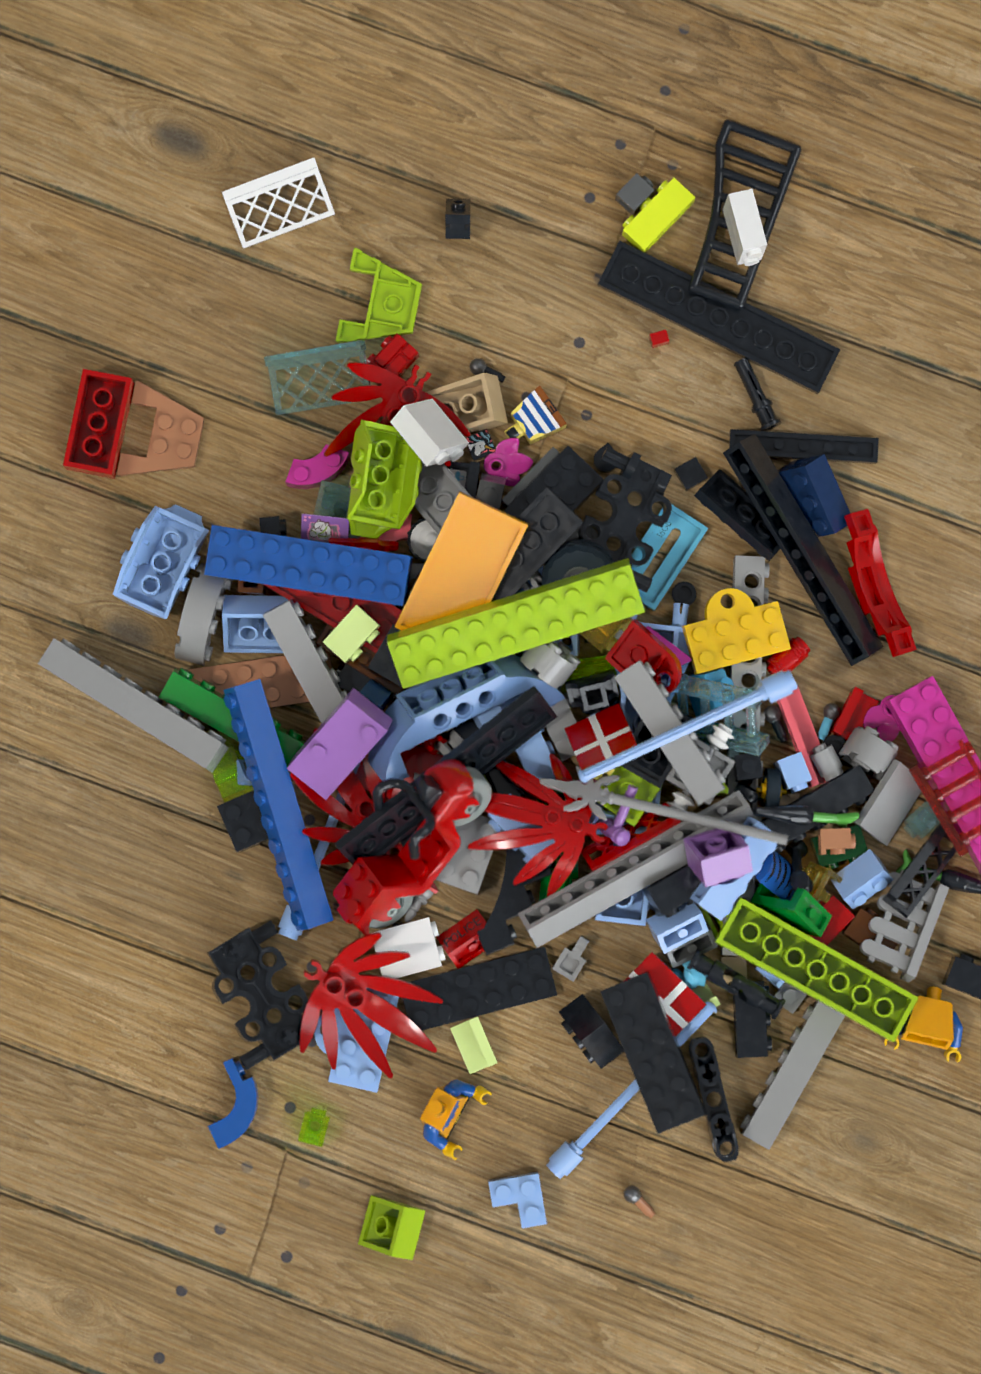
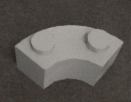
M567 692L563 694L564 700L551 706L558 717L545 726L550 740L562 761L575 755L564 729L577 723L570 710Z

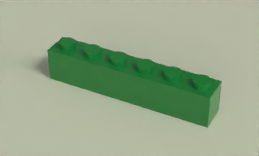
M175 668L159 698L239 742L237 733L232 728L230 710L224 702L225 694L223 695L215 691L216 686L206 680L199 682L194 679V674L184 668H180V670ZM272 718L288 767L293 756L306 741L302 739L303 735L294 729H290V731L280 727L281 722Z

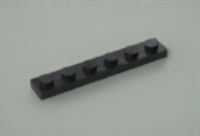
M730 429L729 448L756 434L770 458L803 459L825 454L827 461L867 464H877L879 438Z

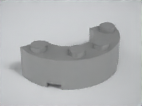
M203 563L197 568V572H199L198 578L193 577L177 633L180 636V642L175 645L176 659L204 666L205 661H210L213 647L210 646L211 634H215L218 620H215L217 610H222L225 599L223 595L226 589L230 590L233 579L204 575L206 564Z

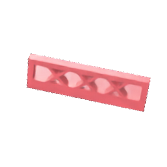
M798 687V689L793 690V694L776 702L795 752L802 753L812 780L807 782L810 789L826 783L824 777H820L810 758V755L813 754L812 749L820 745V742Z

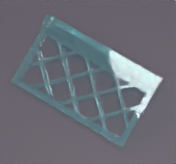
M365 340L265 356V366H268L276 415L354 403L333 401L325 394L332 384L341 390L351 388L356 379L364 386L370 385V381L361 379L345 367L351 357L357 356L360 358V363L367 364ZM339 359H344V361L342 362V364H341L340 362H338L337 360H339ZM327 361H332L339 366L332 378L321 371ZM321 363L318 368L313 364ZM304 365H308L315 370L308 382L297 375ZM297 367L294 372L289 368ZM284 369L291 374L285 386L277 381L275 370ZM342 369L353 377L346 388L335 381ZM318 374L329 380V383L322 392L311 385ZM294 378H297L306 385L299 396L287 389ZM308 388L320 395L316 402L311 405L301 399ZM286 392L296 400L290 408L282 409L280 398ZM322 398H324L325 400L328 401V402L320 403V401L322 400ZM299 402L304 405L296 407Z

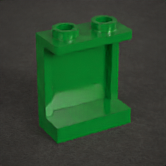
M760 883L750 902L806 935L821 937L832 917L805 889L797 888L791 901L780 899Z

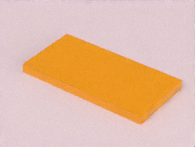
M459 491L395 624V628L400 630L408 629L491 602L526 531L528 523Z

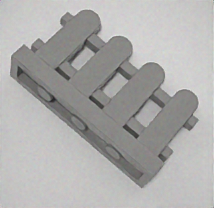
M903 870L900 871V874L897 872L890 873L893 881L887 885L891 888ZM912 880L913 888H923L925 885L924 883L921 884ZM939 884L934 889L929 888L907 918L882 900L886 894L879 897L877 906L885 911L883 918L874 917L868 924L870 931L876 934L875 940L867 939L860 945L861 953L868 956L867 961L873 963L874 960L884 963L890 966V972L895 974L898 973V970L902 971L900 979L908 983L916 978L949 887ZM899 899L896 900L898 903H900V904H901L903 907H905L906 909H907V908L909 907V905H910V904H908V903H906V902H903V901H901V900H899ZM924 903L927 904L925 911L921 910ZM894 915L907 921V928L905 929L890 922L891 916ZM915 925L919 927L917 934L913 932ZM883 937L900 944L898 951L882 945ZM907 948L911 949L908 956L905 955Z

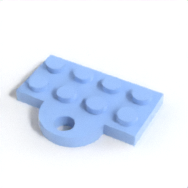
M366 988L397 1007L398 996ZM335 1008L334 1012L338 1029V1055L336 1069L333 1070L331 1068L328 1082L377 1093L382 1071L357 1043L344 1022L339 1009ZM353 1009L369 1027L386 1057L391 1032L369 1019L358 1009ZM321 1015L314 1035L317 1045L326 1053L323 1036L320 1032L322 1025Z

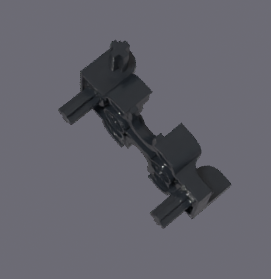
M607 447L601 461L621 471L619 475L611 474L600 482L595 496L610 504L612 514L606 521H598L593 517L585 515L584 523L578 530V538L600 544L609 552L614 562L628 558L631 568L640 567L649 561L654 549L637 538L636 527L639 523L645 521L661 528L667 523L672 511V505L664 497V492L672 475L640 459L641 455L635 452L625 456ZM609 481L617 483L619 487L617 494H612L608 491L607 484ZM631 492H636L640 495L641 502L638 506L629 504L628 495ZM654 503L662 505L663 514L661 516L653 513L652 505ZM588 526H593L597 529L598 535L596 539H590L587 536L586 529ZM610 537H616L620 541L618 550L612 551L608 549L607 540ZM635 547L639 548L642 552L640 561L634 560L631 556V550ZM632 570L638 589L647 593L653 579Z
M271 920L253 931L250 928L243 930L207 953L219 974L212 983V990L217 1000L224 1004L234 997L242 996L250 1004L248 1015L234 1024L237 1033L244 1041H258L260 1044L239 1057L246 1070L266 1058L269 1061H274L299 1045L302 1013L308 1001L307 995L300 984L291 987L286 992H279L272 986L271 979L273 974L285 967L287 963L278 949L274 947L262 949L259 945L278 933ZM265 953H271L275 958V962L271 967L265 966L262 962V957ZM245 965L251 966L255 971L254 977L250 980L243 979L241 976V969ZM222 979H227L231 982L232 989L229 993H223L219 989V983ZM291 996H297L301 1001V1005L297 1010L289 1007L288 1000ZM272 1008L279 1010L281 1018L277 1023H271L267 1019V1013ZM249 1022L255 1023L258 1027V1032L253 1037L249 1036L245 1031V1027Z

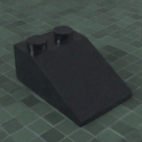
M682 712L684 717L680 720L684 724L695 718ZM641 719L633 733L637 745L654 738ZM660 747L620 765L658 788H661L673 767Z

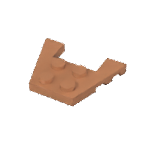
M136 381L132 404L156 409L146 458L121 453L116 475L122 477L131 474H146L148 472L195 467L205 419L147 385Z

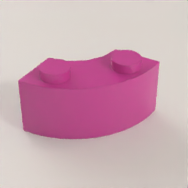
M326 444L321 453L314 458L307 460L294 459L285 481L287 487L313 489L331 482L348 464L350 459L349 452L339 450L325 457L324 452L329 446Z

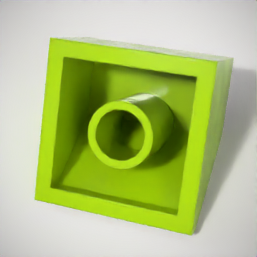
M371 1195L358 1245L391 1257L413 1260L425 1210Z

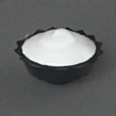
M419 518L417 523L412 524L411 530L407 532L408 539L406 543L409 546V552L413 554L414 558L425 563L438 534L426 519Z

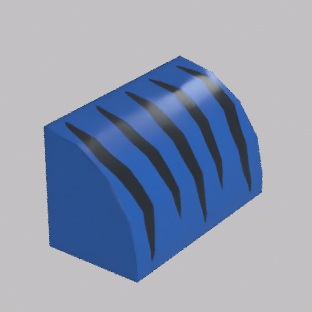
M774 850L771 854H768L762 863L761 870L754 876L780 899L790 901L795 894L790 885V876L793 873L792 864Z

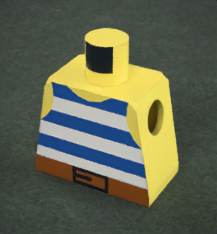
M538 386L511 412V418L515 424L504 432L508 438L520 439L524 436L531 445L564 430L567 423L542 387Z

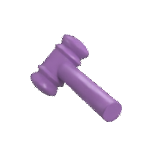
M629 784L624 796L635 798L638 787ZM620 806L615 820L607 818L606 821H602V823L608 825L607 830L600 829V832L609 837L618 846L626 845L631 837L630 832L623 827L630 810L629 807Z

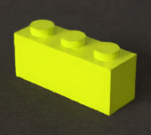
M675 178L670 182L665 180L656 190L658 194L653 199H646L639 209L642 211L636 217L631 215L622 225L624 227L622 236L636 249L644 253L694 204L695 196Z

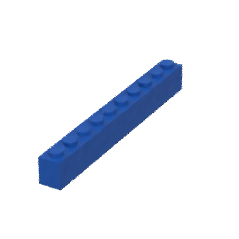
M258 679L223 690L225 694L224 702L231 713L232 728L237 733L240 743L239 751L244 757L247 766L246 774L253 785L254 800L260 808L262 815L261 823L267 831L269 849L275 857L277 864L276 872L282 880L284 887L283 895L289 903L291 910V921L297 931L308 930L333 921L334 919L309 837L302 833V830L306 827L261 680Z

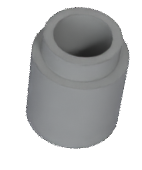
M822 743L812 749L813 754L810 755V758L820 777H824L826 782L844 773L841 768L843 765L832 745L827 746L826 743Z

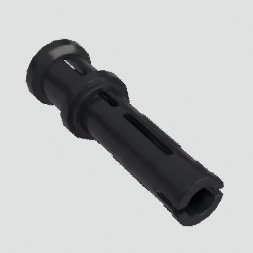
M743 358L735 362L733 365L736 367L753 404L751 410L753 413H756L762 426L760 430L768 431L780 425L782 422L780 419H777L774 413L772 400L766 398L749 359Z

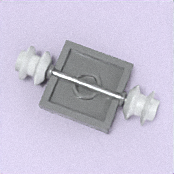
M720 723L718 727L712 725L715 730L713 735H707V739L711 743L709 746L698 739L695 742L700 749L704 747L712 758L709 764L713 770L718 768L724 778H726L735 761L718 752V750L728 749L729 747L726 742L728 739H734V737L731 735L733 730ZM673 767L665 780L682 789L683 793L673 792L672 794L675 799L673 802H667V804L672 808L686 811L688 806L695 805L690 798L692 796ZM715 795L706 800L704 803L710 805Z

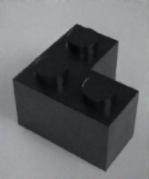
M583 994L559 1011L564 1019L561 1025L569 1035L574 1032L575 1036L572 1039L580 1050L584 1047L586 1048L582 1053L590 1063L595 1061L602 1069L624 1052L619 1041Z

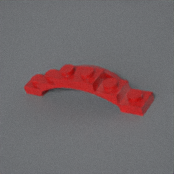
M869 509L845 515L844 517L852 540L846 542L854 564L848 570L864 615L871 614L878 636L885 634L892 657L917 650L912 637L911 626L902 613L890 585L881 554L878 530L873 524Z

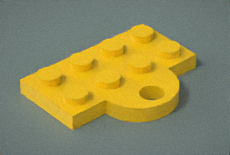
M734 588L720 590L709 598L704 611L705 620L682 626L695 675L791 649L778 601L754 607L752 600L746 593ZM723 595H729L732 598L733 604L731 608L727 609L721 605L720 600Z

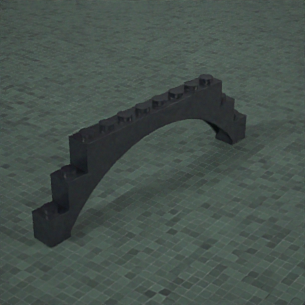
M393 694L391 700L395 701L397 697L395 694ZM473 718L453 728L463 740L479 729ZM493 767L486 773L496 793L508 795L511 793L514 796L526 798L523 789L520 786L517 787L512 780L496 767ZM506 849L505 872L500 894L484 929L477 931L486 956L514 946L513 939H516L517 935L513 925H507L506 921L519 917L518 913L536 903L531 890L526 891L525 887L551 877V870L554 869L553 863L534 877L515 886L513 885L514 879L526 865L523 860L525 855L519 849L516 852L513 849Z

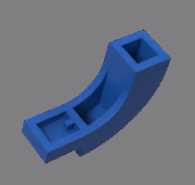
M234 1058L223 1062L235 1088V1105L228 1116L208 1126L218 1149L234 1142L249 1128L258 1107V1088L255 1078L253 1076L244 1080L245 1069L241 1061L236 1062Z

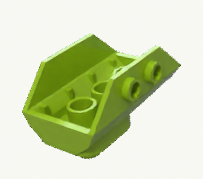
M361 420L360 426L355 431L351 456L354 472L350 478L351 493L347 519L349 520L351 535L378 539L380 535L390 529H400L415 505V500L419 494L418 479L422 471V462L395 427Z

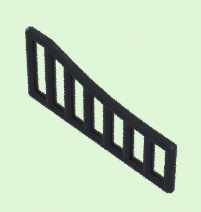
M729 119L723 122L715 143V178L711 215L700 256L689 284L691 292L737 309L744 308L761 260H759V263L749 266L746 275L708 262L712 249L735 257L732 245L715 240L718 226L728 229L725 218L720 216L722 202L725 203L728 196L727 193L723 192L724 178L774 196L770 209L757 205L759 215L766 218L763 230L768 243L802 151L800 145ZM730 131L790 152L786 165L727 144ZM724 153L782 174L778 187L724 168ZM704 272L742 285L737 298L701 285L700 282Z

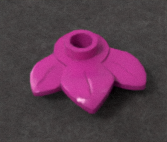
M508 438L499 442L495 452L485 457L484 469L487 474L506 478L505 485L515 486L520 481L519 474L528 471L533 464V460L527 455L518 452V438ZM495 461L501 463V466L497 469L491 466Z
M894 695L883 698L880 705L871 707L864 717V728L866 726L877 728L878 736L883 741L889 740L892 742L897 737L899 731H901L884 702Z

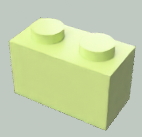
M356 605L323 643L345 663L349 660L354 662L362 654L363 651L360 648L365 642H373L380 634L377 630L380 625L360 606Z

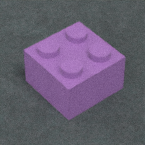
M715 828L683 838L687 863L705 887L716 886L723 881L741 878L745 874L753 872L749 845L740 834Z

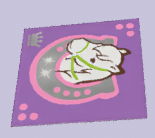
M302 514L301 539L328 543L329 538H348L349 520L347 518Z

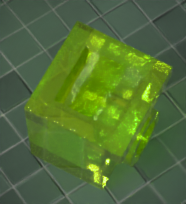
M312 1107L311 1112L305 1111L298 1138L299 1142L323 1147L330 1121V1116H326V1110ZM313 1121L319 1122V1130L314 1131L311 1129Z

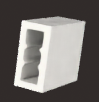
M753 189L728 194L723 207V213L737 265H755L762 259L767 247V241Z
M433 399L404 405L390 422L426 466L441 465L446 461L452 460L454 462L464 454L463 449L469 443Z
M429 917L377 931L382 936L374 945L376 953L384 951H405L410 953L409 958L380 967L382 976L400 978L442 966L441 961L446 960L442 945H436L435 936H439L436 922H430Z

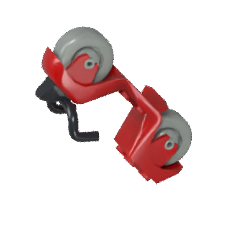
M450 759L431 766L424 775L421 774L418 777L415 787L408 781L399 778L383 780L375 786L372 794L375 810H380L384 805L382 794L388 789L395 788L403 790L425 819L411 835L399 854L359 857L333 890V896L340 905L337 911L346 923L355 925L365 936L369 934V928H384L401 919L409 910L413 896L421 895L427 890L437 894L438 889L434 881L461 844V839L455 826L465 825L475 820L483 813L491 799L492 791L490 784L477 769L465 767L460 761Z

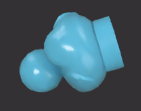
M690 961L682 964L684 967L683 973L677 968L671 969L691 990L697 986L705 987L706 985L705 975L693 968L691 970L687 968Z

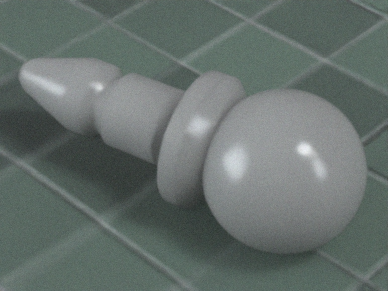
M427 890L421 895L413 896L412 904L405 915V922H410L416 916V912H418L421 905L427 904V899L433 896V892Z

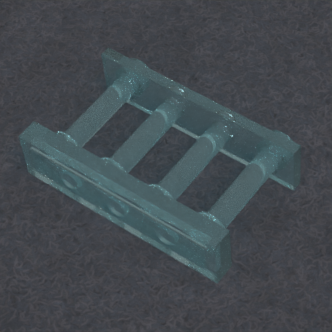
M682 674L681 681L673 692L677 693L678 708L688 715L687 695L700 698L701 715L711 711L710 700L722 702L725 705L756 689ZM671 679L667 682L665 686L668 687L670 685ZM764 700L745 707L747 729L734 726L733 713L724 717L723 725L733 730L731 735L734 739H728L726 742L729 750L760 756L768 746L770 736L769 734L757 731L756 710ZM713 722L694 731L698 740L710 745L711 743H709L707 735H713L715 730L712 725L718 727L720 723Z

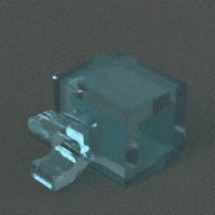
M926 800L903 820L906 825L903 828L913 839L915 837L922 839L942 822L944 818Z

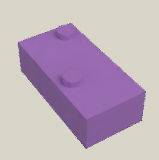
M353 688L293 756L287 769L326 800L388 731L393 719Z

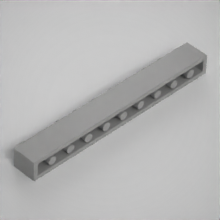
M739 790L697 813L743 824L748 816L755 819L750 805ZM683 821L523 910L518 915L535 946L538 948L688 864L683 838L715 828Z

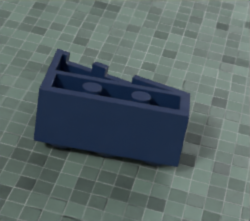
M825 454L794 460L777 470L818 537L835 534L847 526L844 516L850 514V511Z

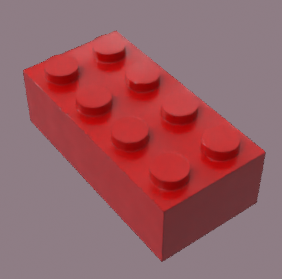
M88 369L82 370L63 466L66 470L115 479L135 385L132 378Z

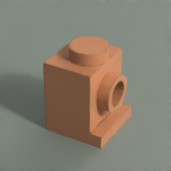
M851 828L818 830L819 855H826V850H830V855L845 854V849H855L856 847L855 833L851 834Z

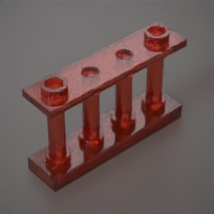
M960 738L957 740L960 749L927 768L926 766L920 767L917 763L911 766L909 771L959 856L962 857L969 853L968 845L971 844L970 841L981 836V824L966 833L964 831L959 833L955 824L958 823L957 820L981 807V795L953 811L951 809L946 811L942 802L945 801V797L977 779L981 781V769L973 757L976 751L970 741L964 742ZM964 757L968 759L973 768L972 771L941 789L938 787L933 789L929 782L932 779L931 776Z

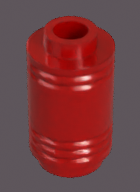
M798 636L795 639L791 638L789 641L791 649L773 654L766 660L768 665L766 670L770 675L781 670L783 672L787 670L792 672L809 656L808 653L811 650L808 645Z

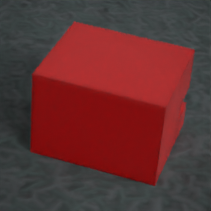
M666 329L649 334L652 348L669 344Z

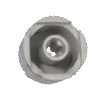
M549 642L527 649L520 658L521 662L530 671L533 669L538 674L537 677L556 689H560L581 662L571 654L572 650L562 642H559L558 645L554 642Z
M858 726L850 734L839 755H844L842 759L852 767L861 765L864 773L870 771L874 773L871 778L881 780L897 756L899 747L889 740L883 741L878 737L879 733L873 728L866 726L864 729Z

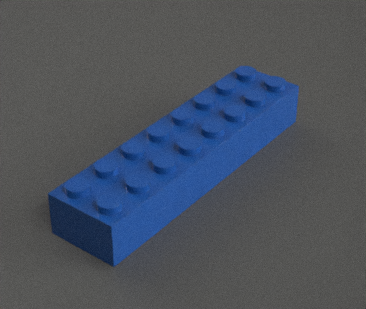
M212 525L204 575L405 606L413 556Z

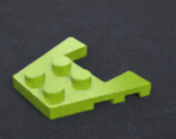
M354 248L350 271L373 275V287L365 324L340 319L336 343L384 338L389 335L395 336L396 334H413L422 284L398 270L381 263L378 259L370 257L360 249Z

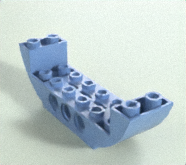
M516 655L505 656L417 684L397 694V699L385 711L393 720L388 731L369 751L368 762L381 781L390 778L403 780L409 777L400 753L410 750L414 746L432 739L450 728L457 727L460 723L479 716L482 712L494 706L501 705L505 701L523 694L533 686L536 687L550 707L564 700L565 697L558 689L553 688L537 677L538 674L533 669L530 671L521 662V657Z

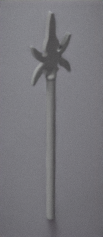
M576 766V771L578 772L581 768ZM605 776L595 783L592 778L587 780L585 785L582 784V781L575 780L566 782L554 779H540V784L564 792L569 797L576 799L573 803L564 806V811H576L589 804L594 815L606 821L607 816L602 812L600 806L595 803L600 802L602 806L608 802V804L629 807L786 845L788 841V835L614 794L609 792L607 787L605 789L600 788L601 786H608L618 781L619 776Z

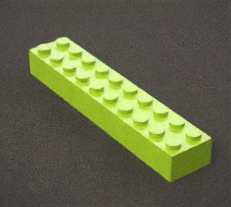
M627 558L387 635V644L402 688L405 689L644 613L645 610L629 559Z

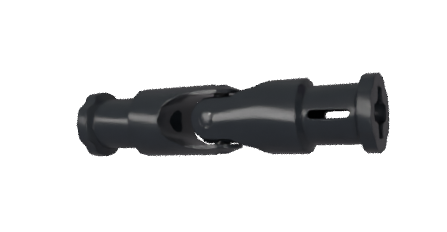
M699 948L688 964V969L691 970L693 968L706 976V980L733 995H737L742 1001L753 1008H760L769 1013L774 1020L785 1004V999L782 998L780 1000L758 983L746 979L742 974L721 961H714L702 954V950ZM723 975H730L734 978L727 984Z

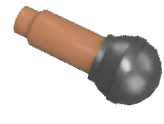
M631 1185L625 1189L623 1196L626 1201L635 1204L649 1218L655 1215L653 1208L642 1198L638 1187Z

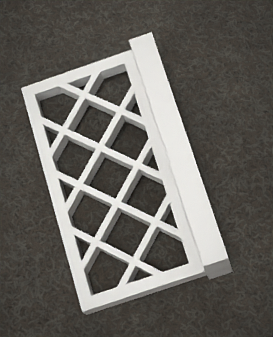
M315 158L222 192L243 249L335 215ZM314 174L318 182L315 193L301 187L304 179ZM301 180L299 186L293 184V182ZM290 185L297 189L292 201L278 196L282 186ZM278 188L276 194L269 192ZM319 188L322 192L323 197L317 195ZM299 190L313 196L307 209L294 203ZM266 193L274 197L269 210L255 205L259 195ZM255 197L253 203L247 201L248 199ZM315 197L325 201L328 208L327 212L317 214L310 211ZM276 199L290 204L285 217L271 212ZM243 202L251 207L244 219L235 214L232 205ZM292 206L306 212L301 222L294 223L287 219ZM253 208L267 213L261 226L248 221ZM308 213L314 216L306 219ZM269 215L283 220L279 230L272 232L264 228ZM237 219L244 222L241 228ZM285 222L291 224L290 226L283 228ZM246 223L260 229L257 237L247 242L242 233ZM262 230L269 233L260 237Z

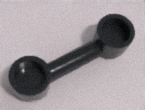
M803 840L796 843L792 841L785 849L791 858L793 873L790 876V885L795 892L797 888H801L810 893L814 888V883L808 874L803 871L801 861L806 856L808 847Z

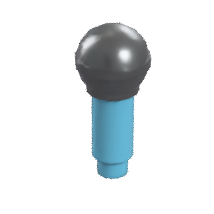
M834 703L827 704L823 709L824 719L818 732V738L821 740H825L833 721L840 715V708Z

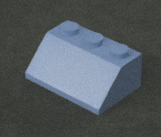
M224 595L225 599L222 608L224 652L283 653L263 614L288 599L283 596Z

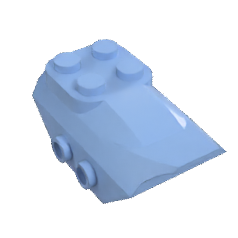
M176 504L165 509L155 506L142 523L141 528L134 530L131 537L133 544L130 550H125L121 557L120 564H122L113 595L150 615L167 619L180 591L184 592L189 584L190 578H187L190 570H195L201 556L198 553L209 532L203 526L202 516Z

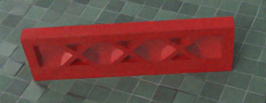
M667 802L664 803V804H662V805H664V806L670 807V806L667 804ZM648 812L641 817L635 828L630 824L623 826L630 832L631 836L626 845L613 846L614 842L605 836L603 837L605 838L603 843L594 842L583 848L581 854L593 872L676 826L681 821L674 818H668L662 822L657 821L661 815ZM647 826L645 832L641 834L635 833L637 828ZM596 851H603L600 857L591 860L589 855Z

